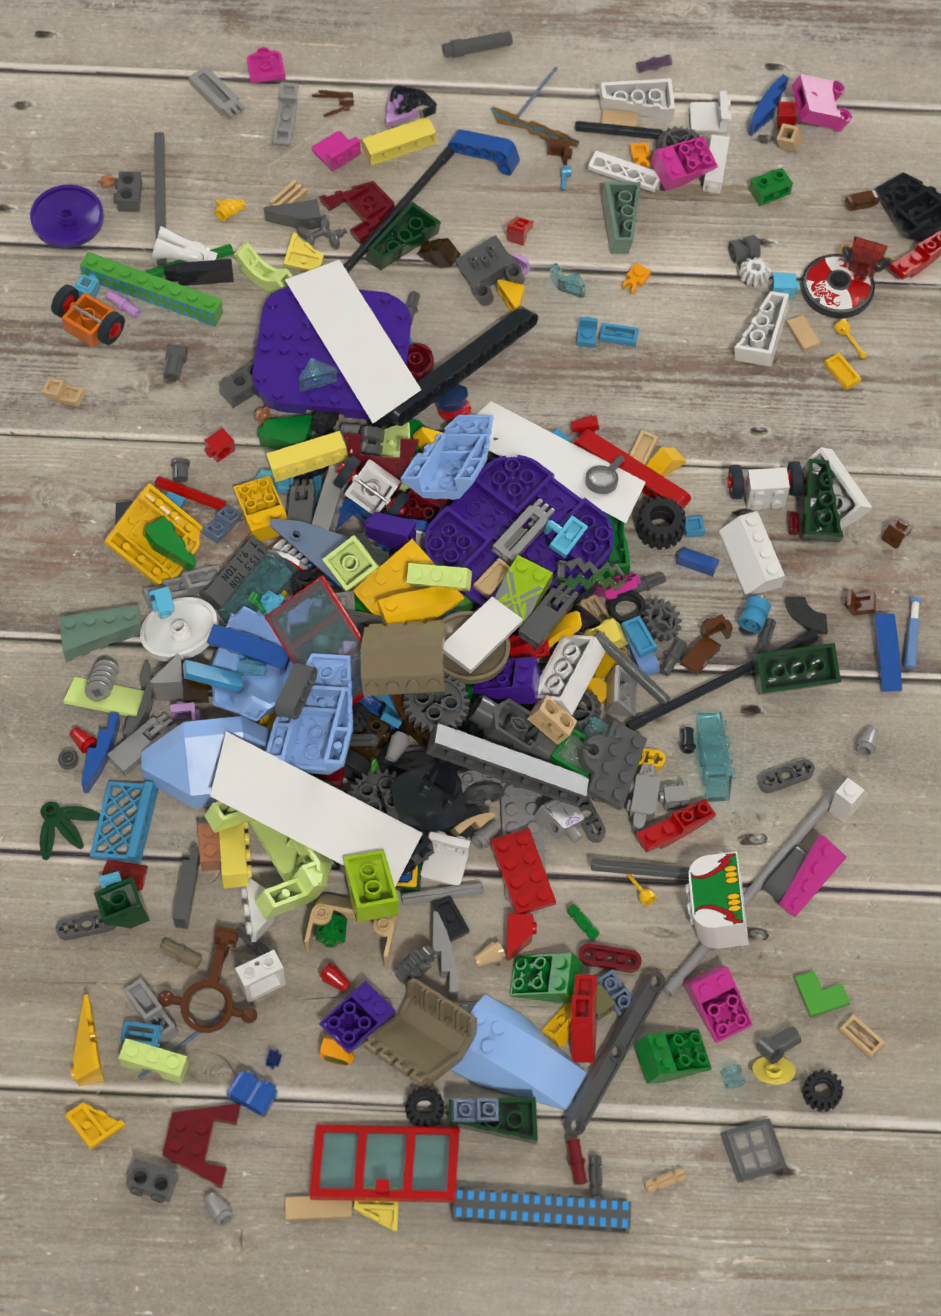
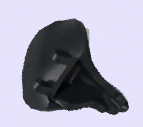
M434 757L425 766L402 773L393 780L391 784L393 805L404 824L416 830L439 831L455 827L461 823L464 818L466 805L462 782L456 772L457 764Z

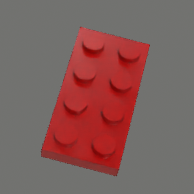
M530 828L491 839L490 844L515 914H527L556 905V899Z

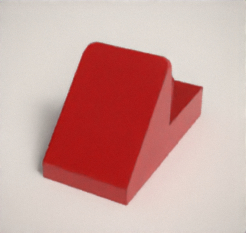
M519 216L515 217L507 225V240L524 246L527 233L533 228L534 221Z

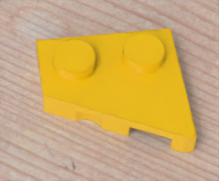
M81 1103L65 1114V1119L90 1151L125 1127L123 1121L112 1119L107 1116V1113L95 1110L92 1106Z

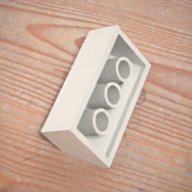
M820 447L809 458L829 460L841 528L860 520L872 509V506L832 449ZM807 459V460L801 465V467H802V472H804V477H805V465H806V463L808 462L809 459Z
M758 511L738 516L719 530L720 537L745 597L782 587L785 575Z
M564 635L562 636L540 676L537 702L548 695L570 715H573L606 652L596 637L572 635L568 638Z

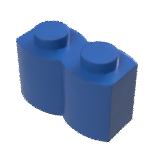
M239 1071L227 1091V1098L265 1117L278 1096V1091L271 1082L264 1081L263 1083L258 1081L257 1076L252 1072L246 1071L244 1073Z

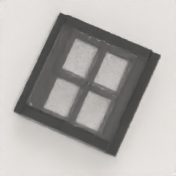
M770 1118L720 1133L737 1183L787 1169Z

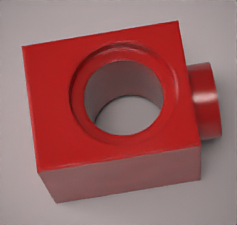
M779 102L777 129H781L782 124L795 126L797 102Z
M223 428L204 440L205 453L217 463L235 451L234 440Z

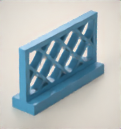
M108 781L90 853L91 858L128 861L133 865H141L158 794V789L153 782L145 781V784ZM113 788H121L124 791L116 798L111 796ZM134 790H142L141 795L132 800L129 794ZM127 796L131 803L121 809L117 802ZM116 805L119 811L109 817L107 810ZM135 806L137 809L136 814L128 819L125 812ZM123 815L127 821L116 827L112 821ZM111 823L114 830L104 836L102 833L103 828ZM130 825L132 832L124 838L120 831ZM118 833L122 840L111 846L108 840ZM104 842L110 847L104 853H97L98 847ZM126 844L128 847L126 855L117 854L115 850Z

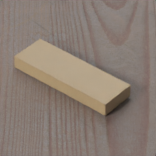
M309 1196L285 1197L286 1221L352 1218V1201L310 1200Z

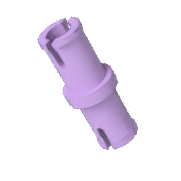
M113 289L107 292L105 299L116 305L118 310L125 311L134 319L140 316L142 309L129 302L130 300L127 297L123 298Z

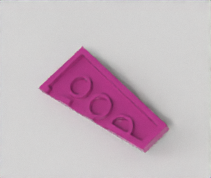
M819 835L780 901L779 906L789 915L796 917L847 856L825 836Z

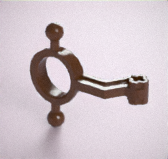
M218 925L214 943L218 944L215 949L209 980H201L192 984L185 991L183 997L174 996L169 990H163L158 995V1002L163 1007H168L171 1004L181 1006L184 1022L195 1031L213 1033L221 1030L230 1021L231 1016L239 1017L247 1024H251L257 1019V1011L253 1007H246L244 1009L234 1008V1001L230 991L223 984L219 983L223 964L228 957L230 947L236 948L239 929ZM204 989L219 991L226 1001V1011L223 1018L210 1026L196 1023L190 1014L192 998Z

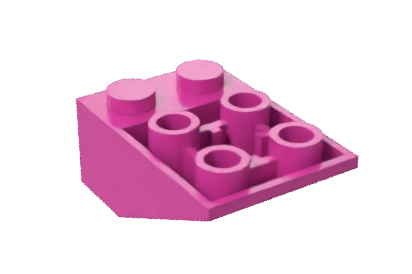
M703 136L657 149L650 160L665 191L681 187L718 168Z
M718 965L683 983L692 1004L715 1043L753 1025L727 966Z

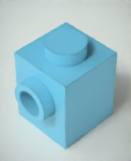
M774 272L772 292L789 294V299H794L795 292L799 291V281H796V273Z

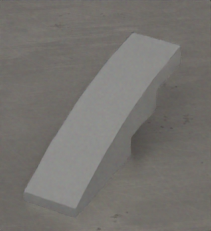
M215 565L182 572L181 577L163 580L161 585L144 588L142 595L149 609L152 608L151 601H153V598L149 599L148 593L167 586L169 587L172 600L192 597L201 593L218 573L220 567Z
M433 911V950L437 953L435 958H441V978H449V999H458L457 969L453 949L447 930L438 912Z

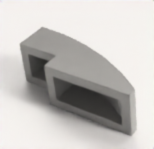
M141 978L123 989L145 1024L163 1026V1031H160L159 1034L162 1035L161 1039H158L160 1046L179 1035L175 1025Z

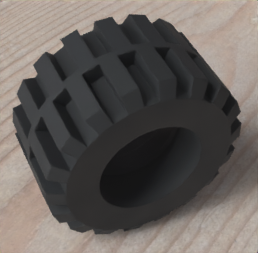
M658 496L655 500L650 498L648 503L644 502L638 512L636 532L639 539H643L645 545L650 544V548L658 547V550H662V547L669 549L670 545L674 547L677 545V541H681L684 534L686 517L685 510H681L682 506L680 503L676 504V500L672 499L670 501L668 500L669 497L661 499ZM663 519L669 522L670 525L658 527L651 521Z

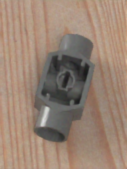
M482 694L468 714L469 720L484 728V737L489 742L545 762L549 761L557 748L556 743L528 720L531 712L510 698L498 704Z

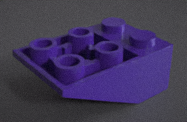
M536 657L508 658L506 666L496 677L486 682L473 684V693L483 694L503 701L510 698L518 704L537 703L540 670Z
M364 981L326 1016L319 1025L349 1054L364 1044L367 1036L395 1016V1009L369 983Z

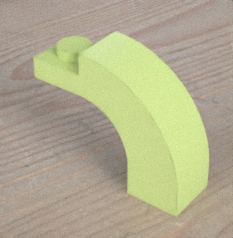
M244 242L233 255L241 264L240 270L257 286L270 293L287 287L288 284L285 279L293 277L287 268L277 269L265 263L248 242Z

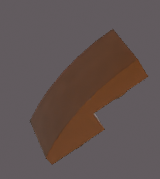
M706 635L703 636L683 658L680 665L697 675L707 666L709 659L720 651L721 644Z

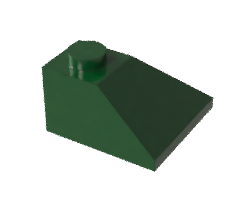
M133 876L94 892L104 924L131 929L150 921Z

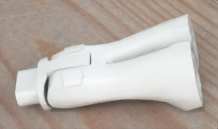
M161 226L151 258L154 260L171 258L186 262L216 260L218 253L210 251L209 247L204 246L200 242L185 239Z

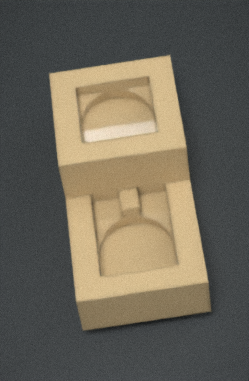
M48 378L41 391L42 395L75 407H79L86 393L82 387L67 385L65 380Z
M490 812L473 816L452 828L450 832L456 837L470 825L476 831L491 820L495 814Z

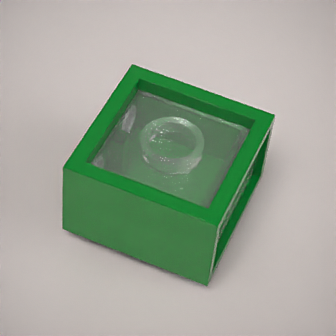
M573 728L570 736L559 744L549 763L589 777L590 773L585 771L579 764L581 763L580 750L586 749L594 756V749L583 745V742L589 739V737Z

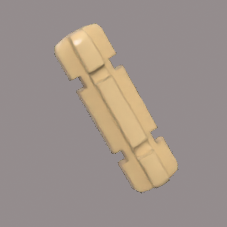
M683 1168L674 1170V1173L668 1172L655 1177V1180H647L644 1182L645 1190L650 1194L655 1192L657 1188L660 1190L675 1184L676 1181L678 1183L684 1181L686 1173Z

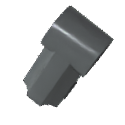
M168 344L166 365L163 373L164 378L168 381L176 382L180 380L183 363L187 361L188 347Z
M788 1027L773 1037L769 1035L762 1037L756 1044V1050L769 1063L775 1064L781 1060L784 1052L801 1043V1037L795 1027Z

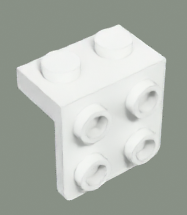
M727 91L719 92L718 102L690 103L691 131L727 132L728 123H731V112H728L731 101L730 98H727Z
M430 831L428 838L433 843L435 853L429 856L428 860L424 861L421 878L451 886L461 885L470 853V841L462 836L452 837L441 831Z

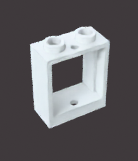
M275 950L235 968L239 987L247 1003L286 985L284 968Z

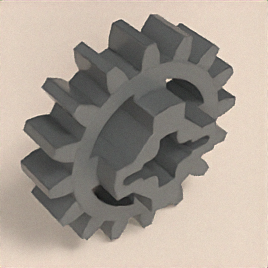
M655 599L644 607L645 610L641 612L644 617L641 619L645 622L649 633L653 635V640L659 638L660 642L664 640L669 641L678 635V631L682 628L678 624L682 622V619H678L680 612H675V605L671 607L670 601L664 603L663 599L658 601Z
M428 945L425 948L422 947L416 951H411L400 962V967L395 972V976L403 984L413 977L415 979L421 978L432 967L431 962L434 961L437 953Z

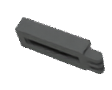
M314 478L309 480V485H307V479H302V485H300L299 479L294 480V486H290L288 520L312 524L316 505ZM293 534V537L299 538L297 534Z
M561 583L557 589H551L518 630V637L538 650L573 607V602L579 595L578 592L574 591L569 596L572 591L570 587L563 592L566 586L564 583ZM559 603L562 604L561 608L558 611H555L551 608L552 606L557 608Z
M196 848L191 850L189 860H183L173 912V922L176 928H189L200 866V854Z

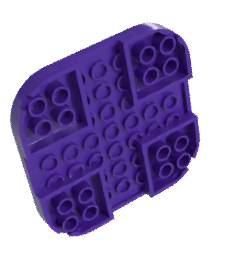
M283 287L271 294L262 308L253 365V387L257 397H260L269 408L280 412L306 414V410L344 413V418L370 419L290 287ZM359 290L407 366L411 337V315L407 306L390 293Z
M505 455L489 462L480 471L474 483L462 497L456 499L449 507L446 506L432 520L426 530L424 551L435 565L468 568L472 571L470 591H458L479 608L489 599L478 592L473 585L500 558L492 551L493 545L530 505L533 506L538 499L543 500V503L539 506L540 508L545 503L549 505L545 512H548L551 508L555 509L554 514L549 520L554 521L562 528L572 515L588 526L566 558L549 547L557 536V533L553 530L549 535H545L542 531L520 555L553 572L552 583L540 603L552 588L557 589L561 583L566 585L563 592L568 587L572 588L569 594L571 596L574 591L579 593L595 576L590 569L584 574L578 566L572 571L565 567L564 580L559 581L556 579L558 561L568 562L581 557L584 564L591 561L597 569H601L607 563L612 553L614 534L613 526L608 516L585 497L582 500L554 478L555 474L536 460L527 456L517 455V457L506 458ZM529 518L527 522L522 526L524 529H527V531L531 529L528 527V523L531 522L532 519ZM499 588L491 595V597L495 598ZM559 603L557 608L553 606L551 608L555 611H558L561 608L562 604Z

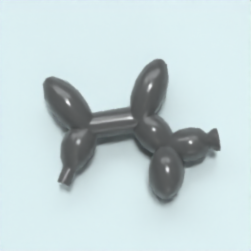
M327 215L321 218V229L312 233L302 226L296 228L298 235L305 239V243L308 242L312 247L315 242L314 239L324 235L330 239L331 247L335 250L339 249V238L347 234L346 228L337 229L334 232L329 229L330 222Z

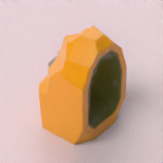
M325 1035L320 1049V1059L344 1066L353 1064L355 1059L353 1052L348 1054L331 1036Z

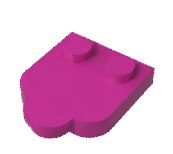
M260 47L256 53H252L247 57L251 83L286 79L280 52L270 51L267 47Z
M636 573L628 574L624 577L616 575L597 582V588L593 594L597 595V597H604L607 600L615 599L618 597V594L636 588L637 584L641 583V578Z

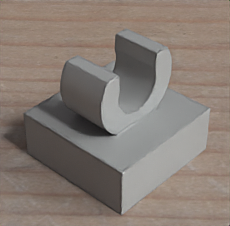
M354 591L335 593L344 608L355 610Z

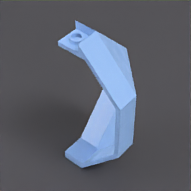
M243 606L236 615L231 613L226 628L283 647L267 622L266 616L260 610L255 612ZM218 647L211 666L241 674L243 689L241 692H235L212 686L213 706L253 721L262 719L275 711L276 702L294 665L293 662L289 659L286 670L249 660L247 657L230 653L228 650Z
M242 716L183 722L141 752L144 781L153 782L156 788L191 808L210 807L212 803L218 802V800L210 797L226 731L266 752L272 730Z

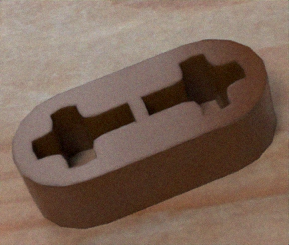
M875 190L854 193L845 198V204L849 211L874 207L880 201Z

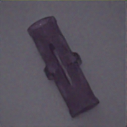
M667 54L656 58L653 56L648 60L636 62V70L638 73L671 66V55Z

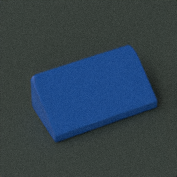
M685 547L682 548L677 558L678 565L712 577L720 561Z

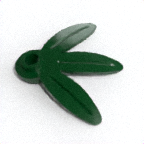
M56 802L45 803L40 810L41 816L45 820L40 833V851L43 860H48L52 853L55 840V826L70 844L78 849H83L84 844L80 834L66 818L79 821H98L100 814L86 807L65 806L60 808ZM50 809H54L51 813L47 812Z

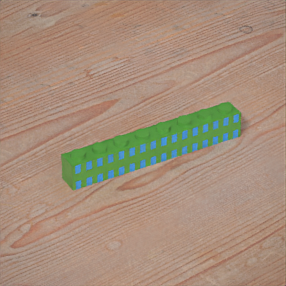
M88 252L80 264L81 274L96 276L101 286L215 327L223 314L222 300L93 253Z

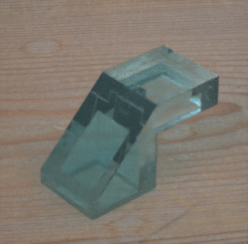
M558 263L550 265V277L557 290L580 298L585 297L586 286L578 272L564 276Z

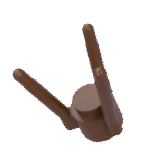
M319 90L318 92L321 94L311 95L316 98H338L339 105L343 106L323 114L324 117L342 111H349L350 106H354L353 92Z

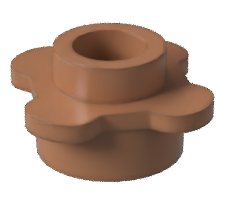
M108 174L102 176L101 180L97 182L105 189L115 186V179L117 178Z
M265 406L256 411L254 418L259 422V426H263L265 419H272L273 414L270 413V408Z

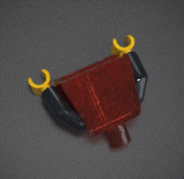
M854 236L853 243L850 246L841 243L840 254L844 256L845 262L849 264V271L855 272L854 278L859 281L864 280L865 276L874 277L876 272H881L885 268L889 269L891 263L896 261V259H891L886 255L888 246L857 236Z

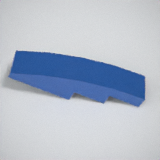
M784 74L772 84L762 97L750 123L749 136H753L774 117L776 106L781 102L782 93L787 88L788 77Z
M874 614L876 654H878L881 692L902 691L900 652L895 614Z
M213 624L207 640L209 645L226 649L230 653L286 670L290 659L285 649L281 646Z
M110 712L108 729L99 730L96 748L88 747L81 784L84 793H89L108 762L107 754L114 748L121 723L119 713Z

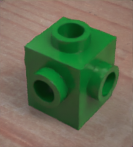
M333 913L332 919L328 924L317 925L315 941L323 943L328 948H334L336 945L345 943L347 919Z

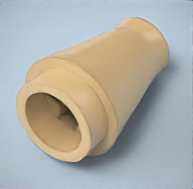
M498 941L490 943L482 951L474 955L478 966L481 967L502 961L506 954Z

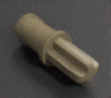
M167 940L161 945L160 951L175 958L177 962L181 961L197 969L202 961L201 956L186 950L185 946L180 947Z

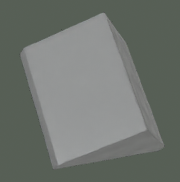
M179 654L150 680L153 697L156 701L184 699L182 659Z
M616 665L607 676L605 713L634 718L636 717L637 681L620 665Z

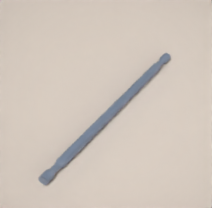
M556 66L518 112L517 115L519 117L558 69Z
M219 1013L213 1020H210L204 1026H210L217 1019H220L222 1017L221 1013ZM196 1031L170 1052L176 1053L198 1036L200 1032ZM147 1069L144 1073H141L138 1076L139 1079L141 1080L147 1073H150L151 1070Z

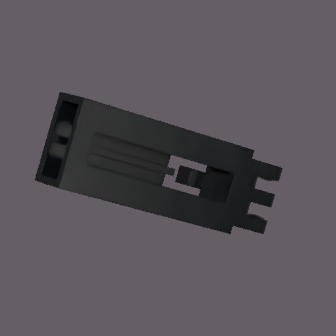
M231 259L176 263V265H166L163 268L165 280L171 282L178 281V284L182 286L234 282Z

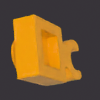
M648 142L630 144L632 162H637V165L650 169L649 161L651 155Z
M635 263L626 275L627 280L623 282L622 290H625L626 287H632L630 294H634L636 286L642 287L651 276L652 271Z

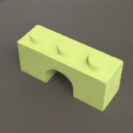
M409 563L407 584L413 587L431 588V586L449 588L450 590L470 591L472 571L461 567Z
M127 1038L118 1058L122 1067L142 1072V1069H148L160 1074L163 1079L179 1084L183 1083L189 1066L187 1056Z

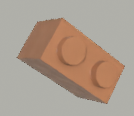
M209 823L197 824L202 872L221 870L219 832L214 833Z

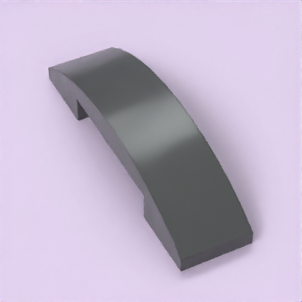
M147 663L144 664L139 680L141 689L145 691L137 717L128 716L123 731L124 740L147 722L154 701L150 683L152 673Z

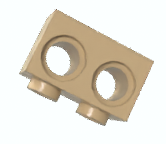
M548 695L534 705L528 717V720L557 745L570 736L577 722L574 717Z

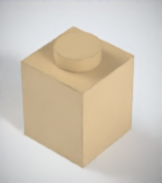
M782 124L776 140L781 150L798 153L804 137L799 127Z

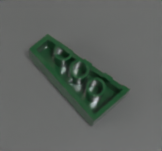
M809 459L805 465L801 539L840 542L844 536L840 526V516L836 505L837 500L834 494L829 460Z

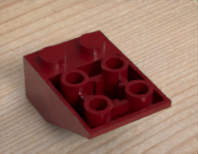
M410 489L408 493L410 497L404 505L406 509L400 518L422 520L431 523L454 500L423 498Z

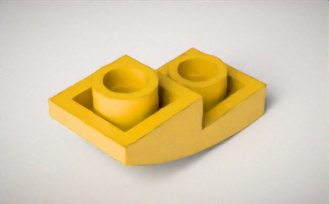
M571 612L562 619L548 637L549 647L560 641L563 635L570 638L575 632L580 630L582 626L580 612Z

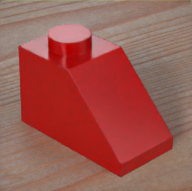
M508 914L507 961H511L532 942L533 934L537 935V922H533V914Z

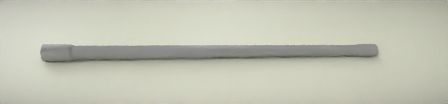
M837 781L832 786L824 799L743 894L745 908L830 808L835 792L843 784L841 781ZM701 944L681 969L663 987V991L672 997L711 948Z

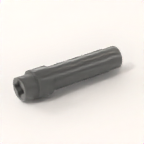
M510 31L468 39L460 38L442 44V51L445 58L462 57L465 54L509 46L513 44Z

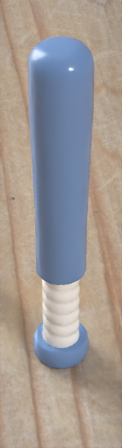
M916 596L910 598L912 608L908 623L904 667L907 669H914L917 660L918 612L922 599Z

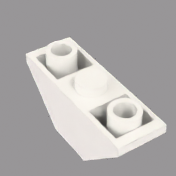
M248 878L249 886L241 887V898L245 899L246 904H243L244 917L248 916L246 934H250L251 942H256L274 923V917L264 919L255 902L263 890L266 889L251 878Z

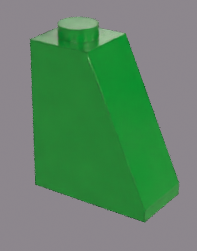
M313 415L265 419L263 426H259L257 432L260 445L279 450L310 440L313 433L310 427Z

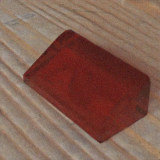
M107 860L102 876L119 871L121 881L133 876L138 890H143L148 866Z

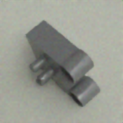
M496 235L455 260L460 271L474 290L479 304L482 306H488L493 302L494 296L490 286L497 283V280H502L507 276L509 282L523 284L525 281L521 266L513 261Z

